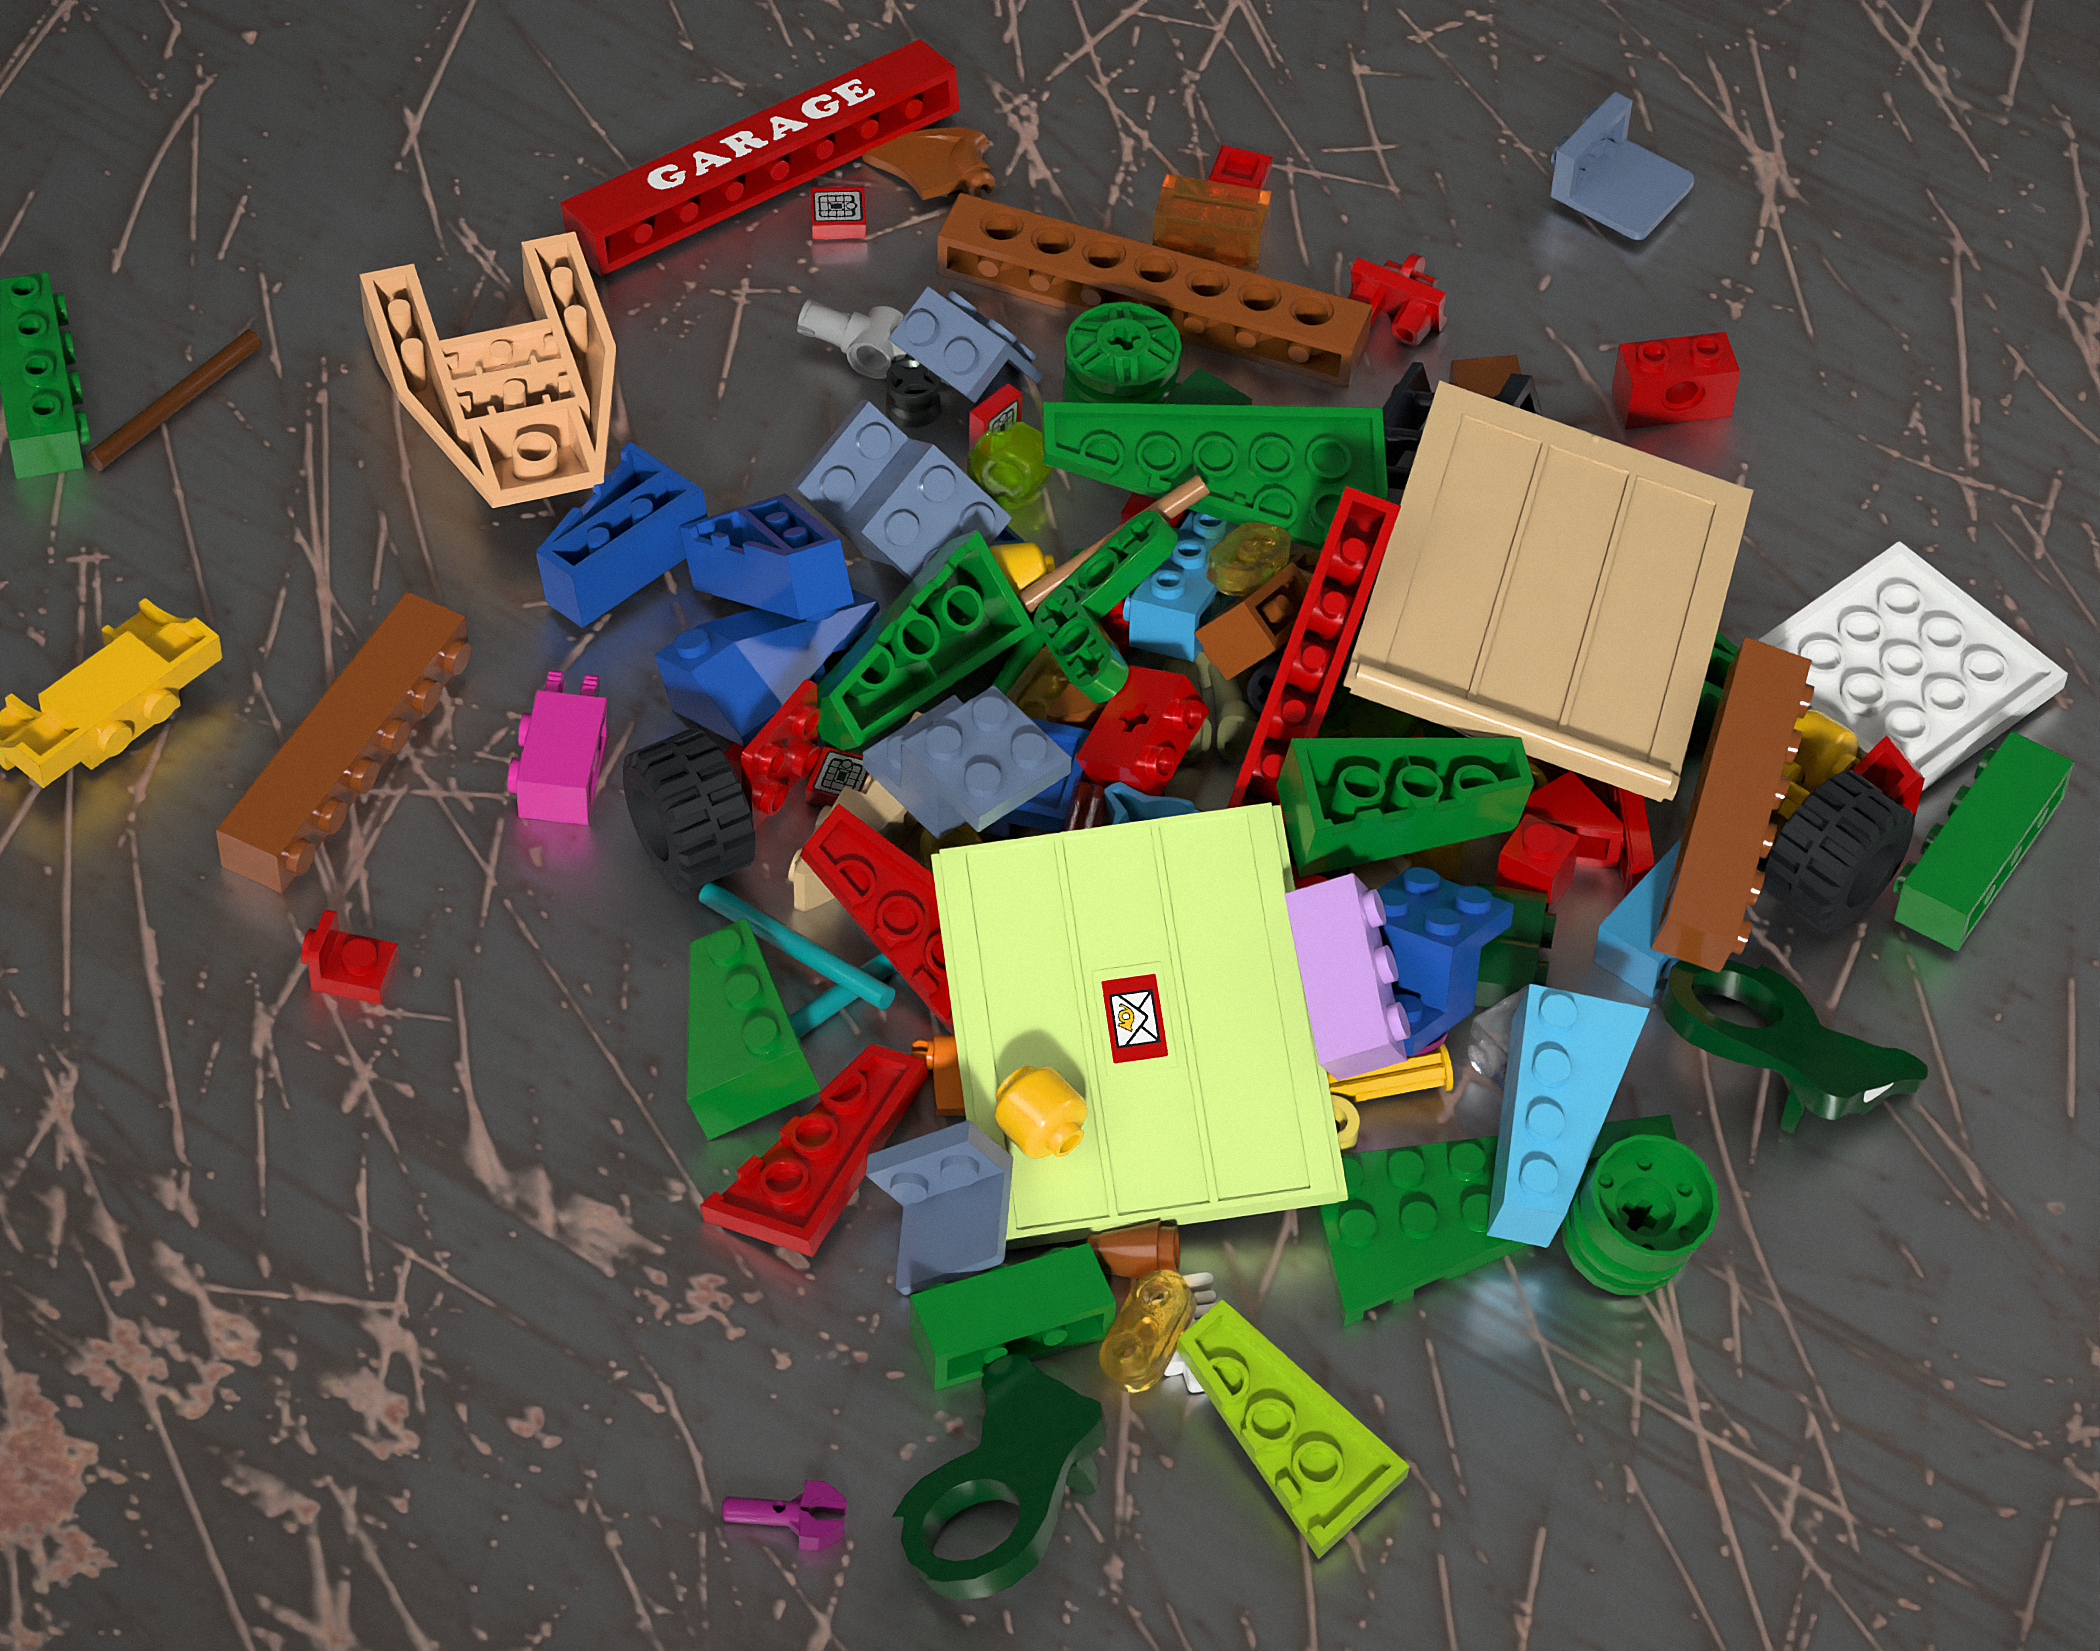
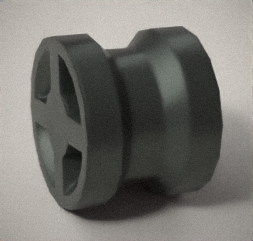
M912 357L900 359L893 363L886 372V389L888 391L886 394V412L889 418L896 424L912 428L926 426L933 422L940 413L941 397L939 391L941 378Z

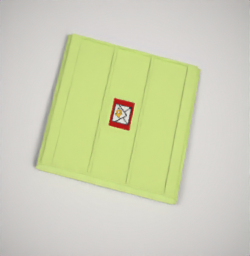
M1270 802L940 849L939 854L931 855L966 1121L970 1120L1013 1156L1005 1250L1088 1239L1089 1234H1101V1232L1158 1220L1162 1221L1163 1226H1178L1332 1204L1348 1200L1327 1072L1318 1061L1284 896L1285 893L1295 891L1281 805L1272 806ZM1030 1065L1034 1068L1049 1066L1056 1069L1086 1102L1087 1117L1081 1127L1084 1131L1083 1139L1076 1148L1063 1157H1055L1054 1154H1051L1044 1158L1033 1159L1026 1156L996 1123L995 1108L998 1103L995 1097L996 1092L1009 1075L1024 1066Z

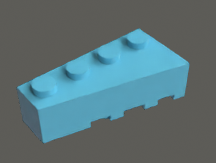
M1529 984L1512 1019L1487 1236L1548 1248L1566 1216L1650 1008Z

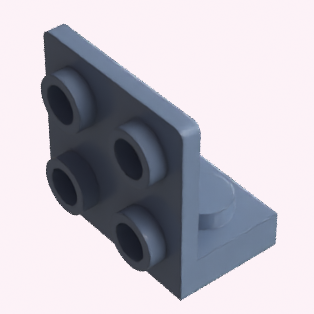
M970 1120L868 1155L866 1176L903 1206L895 1288L904 1295L923 1290L935 1283L948 1282L999 1265L1004 1261L1013 1156Z

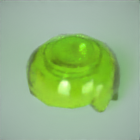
M1018 421L1014 422L1009 429L1004 431L992 432L987 430L969 452L966 462V475L1000 507L1007 511L1022 509L1036 502L1050 484L1053 473L1052 466L1043 464L1041 431Z

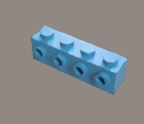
M1189 510L1182 526L1174 528L1178 539L1172 554L1144 579L1138 588H1134L1127 595L1123 608V619L1129 622V646L1194 662L1203 649L1194 632L1237 599L1262 562L1267 550H1270L1275 543L1276 536Z

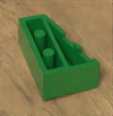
M747 918L690 942L686 1100L706 1138L710 1141L821 1091L771 968Z

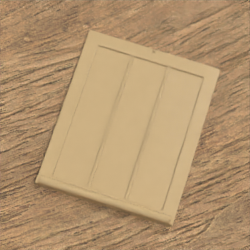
M1439 380L1400 502L1401 509L1380 565L1343 686L1351 688L1349 692L1351 694L1477 738H1521L1525 753L1528 756L1662 802L1663 798L1672 801L1678 789L1683 761L1754 490Z

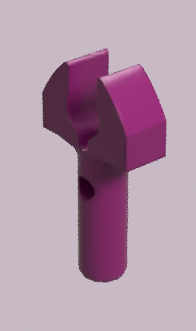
M805 1480L804 1493L791 1501L727 1496L722 1502L721 1515L725 1522L789 1527L799 1536V1550L820 1551L844 1537V1521L828 1519L820 1521L812 1517L818 1512L837 1515L847 1514L846 1498L825 1481Z

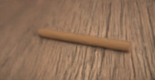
M1196 474L1140 513L1155 511L1168 522L1210 492L1199 475ZM1131 519L1016 595L1027 615L1037 610L1039 604L1046 596Z

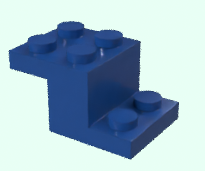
M1420 867L1407 868L1377 889L1386 913V924L1379 926L1383 946H1389L1396 961L1398 981L1392 982L1391 985L1395 1003L1400 1002L1409 1021L1411 1035L1410 1038L1404 1039L1403 1042L1406 1055L1411 1057L1474 1011L1481 947L1512 925L1514 904L1493 897L1486 889L1475 886L1465 887L1440 878L1439 874L1431 869Z

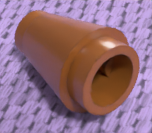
M1158 1220L1101 1232V1234L1088 1235L1087 1243H1090L1104 1274L1161 1283L1164 1277H1177L1179 1275L1180 1238L1177 1226H1163L1162 1221Z

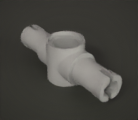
M808 299L801 310L797 324L799 325L797 333L815 337L841 347V352L847 354V359L852 368L867 378L885 379L886 372L893 363L910 357L888 340L905 317L900 311L892 307L876 306L870 309L867 315L857 311L849 314ZM941 379V382H942V383H945L946 385H949L948 383H946L945 381H943V380Z

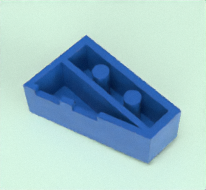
M630 441L620 451L622 459L609 476L605 475L604 483L594 485V494L581 509L573 507L536 550L546 603L582 628L686 559L679 526L708 517L702 488Z
M786 493L679 526L694 590L794 619H805L807 621L828 619L838 612L837 608L854 603L840 538Z

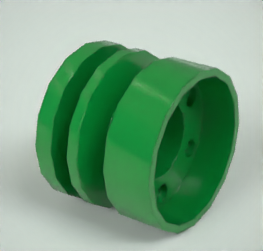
M1104 303L1084 311L1070 324L1065 338V377L1063 379L1062 402L1162 404L1166 392L1174 383L1178 382L1180 375L1182 344L1179 331L1167 316L1149 306L1136 303Z
M1636 1134L1615 1142L1599 1158L1587 1174V1177L1577 1187L1566 1216L1561 1223L1563 1246L1574 1267L1593 1285L1616 1295L1642 1296L1663 1288L1712 1233L1719 1213L1717 1185L1705 1162L1682 1143L1663 1135ZM1626 1224H1630L1634 1230H1631Z

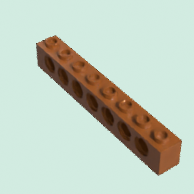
M964 193L958 195L937 236V274L1080 314L1104 303L1131 302L1149 306L1168 317L1179 331L1181 342L1347 388L1351 384L1369 341L1372 305Z

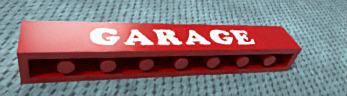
M918 39L560 202L565 233L575 231L586 264L601 277L863 156L864 152L911 131H917L960 111L956 67L922 39Z

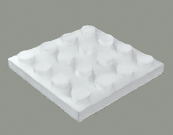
M1900 541L1757 640L1811 659L1806 683L1815 686L1808 710H1821L1851 729L1858 739L1856 758L1860 761L1886 735L1892 737L1925 778L1922 792L2064 689L2068 675L2067 672Z

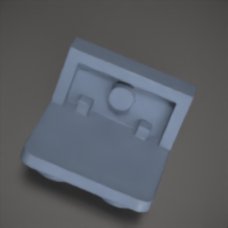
M1614 92L1599 108L1594 106L1588 111L1581 126L1571 137L1564 136L1556 145L1551 157V164L1555 168L1550 197L1631 239L1642 240L1693 188L1694 175L1690 171L1627 140L1633 100Z
M927 286L888 338L895 346L974 403H976L1006 362L1036 384L1044 376L1032 365L1037 357L1035 353L1016 340V336L991 318L988 320L977 312V309L952 290L944 298Z

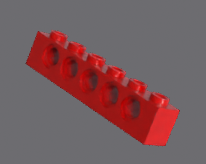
M1348 486L1345 487L1226 809L1270 802L1272 806L1281 805L1276 785L1291 739L1317 737L1401 509L1400 505ZM1281 806L1282 817H1283V823L1285 824V818H1284V814H1283V810H1282V806Z

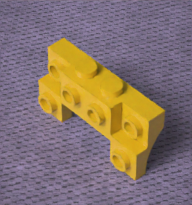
M144 598L139 602L140 612L116 629L109 625L101 629L103 643L106 645L103 649L38 694L41 712L21 701L13 693L5 697L6 707L0 711V765L7 771L17 766L42 788H45L80 761L90 770H93L109 757L120 754L132 740L154 724L165 721L176 708L181 706L178 690L222 659L219 635L196 617L189 619L175 617Z

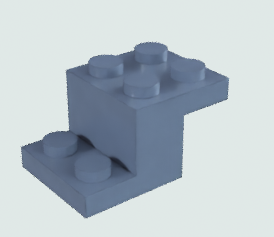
M862 399L790 485L794 491L871 560L895 567L910 582L948 540L978 530L989 547L1012 519L1002 507L934 444L908 438L870 401Z
M995 686L990 687L965 704L953 695L863 752V768L938 840L965 822H968L977 832H980L1071 773L1072 760L1062 748Z

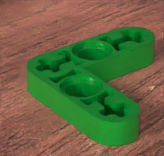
M1145 511L1131 519L1046 596L1034 614L1035 628L1068 680L1092 703H1102L1114 697L1123 688L1129 673L1126 661L1099 620L1157 569L1172 554L1177 545L1178 535L1176 530L1155 511ZM1067 618L1069 621L1063 624V620ZM1098 666L1099 670L1095 674L1092 670Z

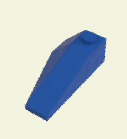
M852 589L854 603L837 608L838 612L825 620H798L755 608L699 624L693 629L684 631L676 637L674 642L654 654L672 711L743 747L746 746L805 679L814 683L821 679L826 673L823 665L824 661L832 652H839L848 648L880 611L878 600Z

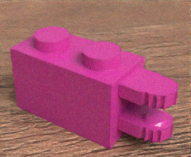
M550 670L544 691L537 690L532 713L523 712L521 716L518 743L519 747L523 748L521 758L512 757L508 772V792L517 793L519 818L589 826L609 737L607 698L599 697V675L586 674L581 683L580 695L565 693L566 681L564 680L563 671Z

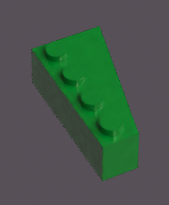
M978 530L948 540L817 686V708L821 711L817 728L818 734L826 747L844 751L862 745L1036 630Z
M1292 738L1276 786L1300 878L1516 830L1533 788L1534 780L1521 738Z

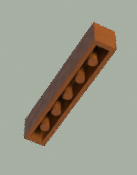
M406 591L217 827L216 834L221 867L279 893L285 891L296 875L301 876L309 869L313 862L315 851L328 834L333 835L341 828L345 821L347 810L360 793L366 794L370 791L377 779L379 769L392 753L397 754L402 750L414 724L423 713L429 714L434 709L439 700L441 690L453 675L461 674L466 668L472 652V646L468 643L466 616Z
M1746 636L1744 637L1727 671L1651 946L1652 950L1720 973L1731 952L1741 955L1752 928V921L1744 918L1746 906L1753 907L1755 905L1765 878L1764 872L1756 870L1759 857L1767 858L1778 829V825L1769 822L1772 810L1777 812L1780 810L1790 784V778L1781 775L1784 763L1792 764L1802 738V732L1794 729L1796 718H1804L1814 693L1815 686L1806 683L1811 659Z

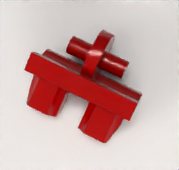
M1411 253L1403 265L1387 260L1384 267L1357 257L1350 269L1352 289L1348 298L1372 305L1370 326H1373L1381 311L1394 315L1396 317L1391 323L1392 335L1399 341L1416 347L1430 330L1440 334L1447 322V316L1443 314L1446 292L1436 289L1438 281L1436 278L1423 274L1425 267V258L1423 256Z

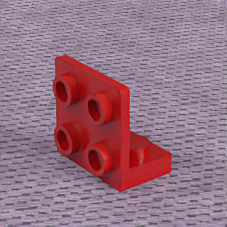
M805 679L749 744L743 747L733 742L724 752L744 791L751 812L754 831L768 815L774 816L780 811L786 801L788 791L800 777L806 778L813 772L821 755V748L818 746L817 725L820 720L821 711L817 708V684L808 679Z

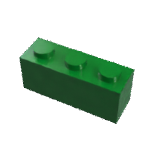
M1090 1243L1072 1248L1058 1247L1045 1252L1038 1258L1011 1266L996 1265L985 1270L980 1275L953 1283H935L919 1293L910 1295L909 1331L933 1388L937 1391L983 1377L987 1368L997 1358L1006 1355L1022 1354L1030 1362H1034L1114 1338L1116 1300Z

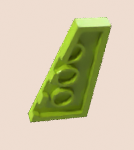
M1223 1299L1178 1337L1177 1352L1318 1559L1407 1477L1410 1466Z

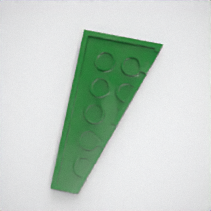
M1043 402L1042 404L1043 464L1158 500L1198 474L1210 493L1187 509L1320 551L1323 549L1346 486L1389 501L1382 408Z
M1670 1114L1604 1122L1579 1184L1587 1177V1174L1599 1158L1615 1142L1636 1134L1663 1135L1677 1141ZM1499 1135L1341 1155L1348 1200L1315 1206L1344 1327L1363 1319L1364 1311L1389 1300L1392 1305L1414 1296V1289L1443 1277L1450 1281L1531 1245L1487 1236Z

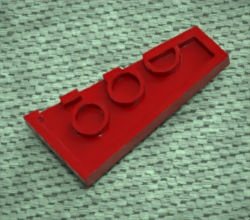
M838 804L804 845L800 853L801 858L951 1034H955L933 873Z
M871 1043L819 1092L820 1102L811 1111L802 1117L795 1115L779 1130L781 1139L761 1158L755 1155L749 1158L736 1171L738 1180L722 1195L715 1191L700 1205L704 1221L813 1257L866 1175L868 1155L882 1150L928 1078L926 1061Z

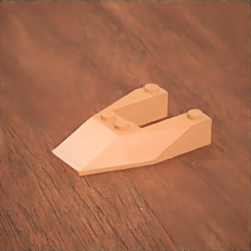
M575 231L521 242L524 288L536 321L440 341L414 263L359 274L366 328L376 359L394 393L492 508L593 488L596 484L604 483L617 353L612 333Z

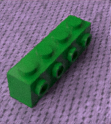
M49 272L0 279V391L16 479L83 469L80 446L91 444L85 411L74 412L73 405L84 404L78 371H66V366L76 364L71 331L59 333V326L69 325L64 293L52 294Z
M2013 731L2009 733L1998 750L1989 747L1977 766L1974 778L1977 780L1970 788L1963 784L1955 794L1947 814L1950 818L1943 826L1936 822L1928 832L1921 847L1920 854L1923 855L1917 864L1908 861L1901 870L1893 888V893L1900 896L1894 920L1958 952L2063 801L2075 761Z

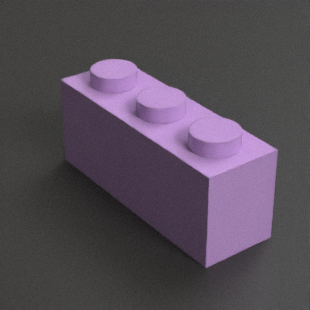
M1354 873L1285 893L1284 896L1319 1064L1336 1080L1340 1081L1408 1061L1403 1040L1410 1038V1025L1400 1002L1395 1003L1391 983L1398 981V969L1391 949L1387 945L1383 946L1379 926L1386 924V913L1377 890H1370Z

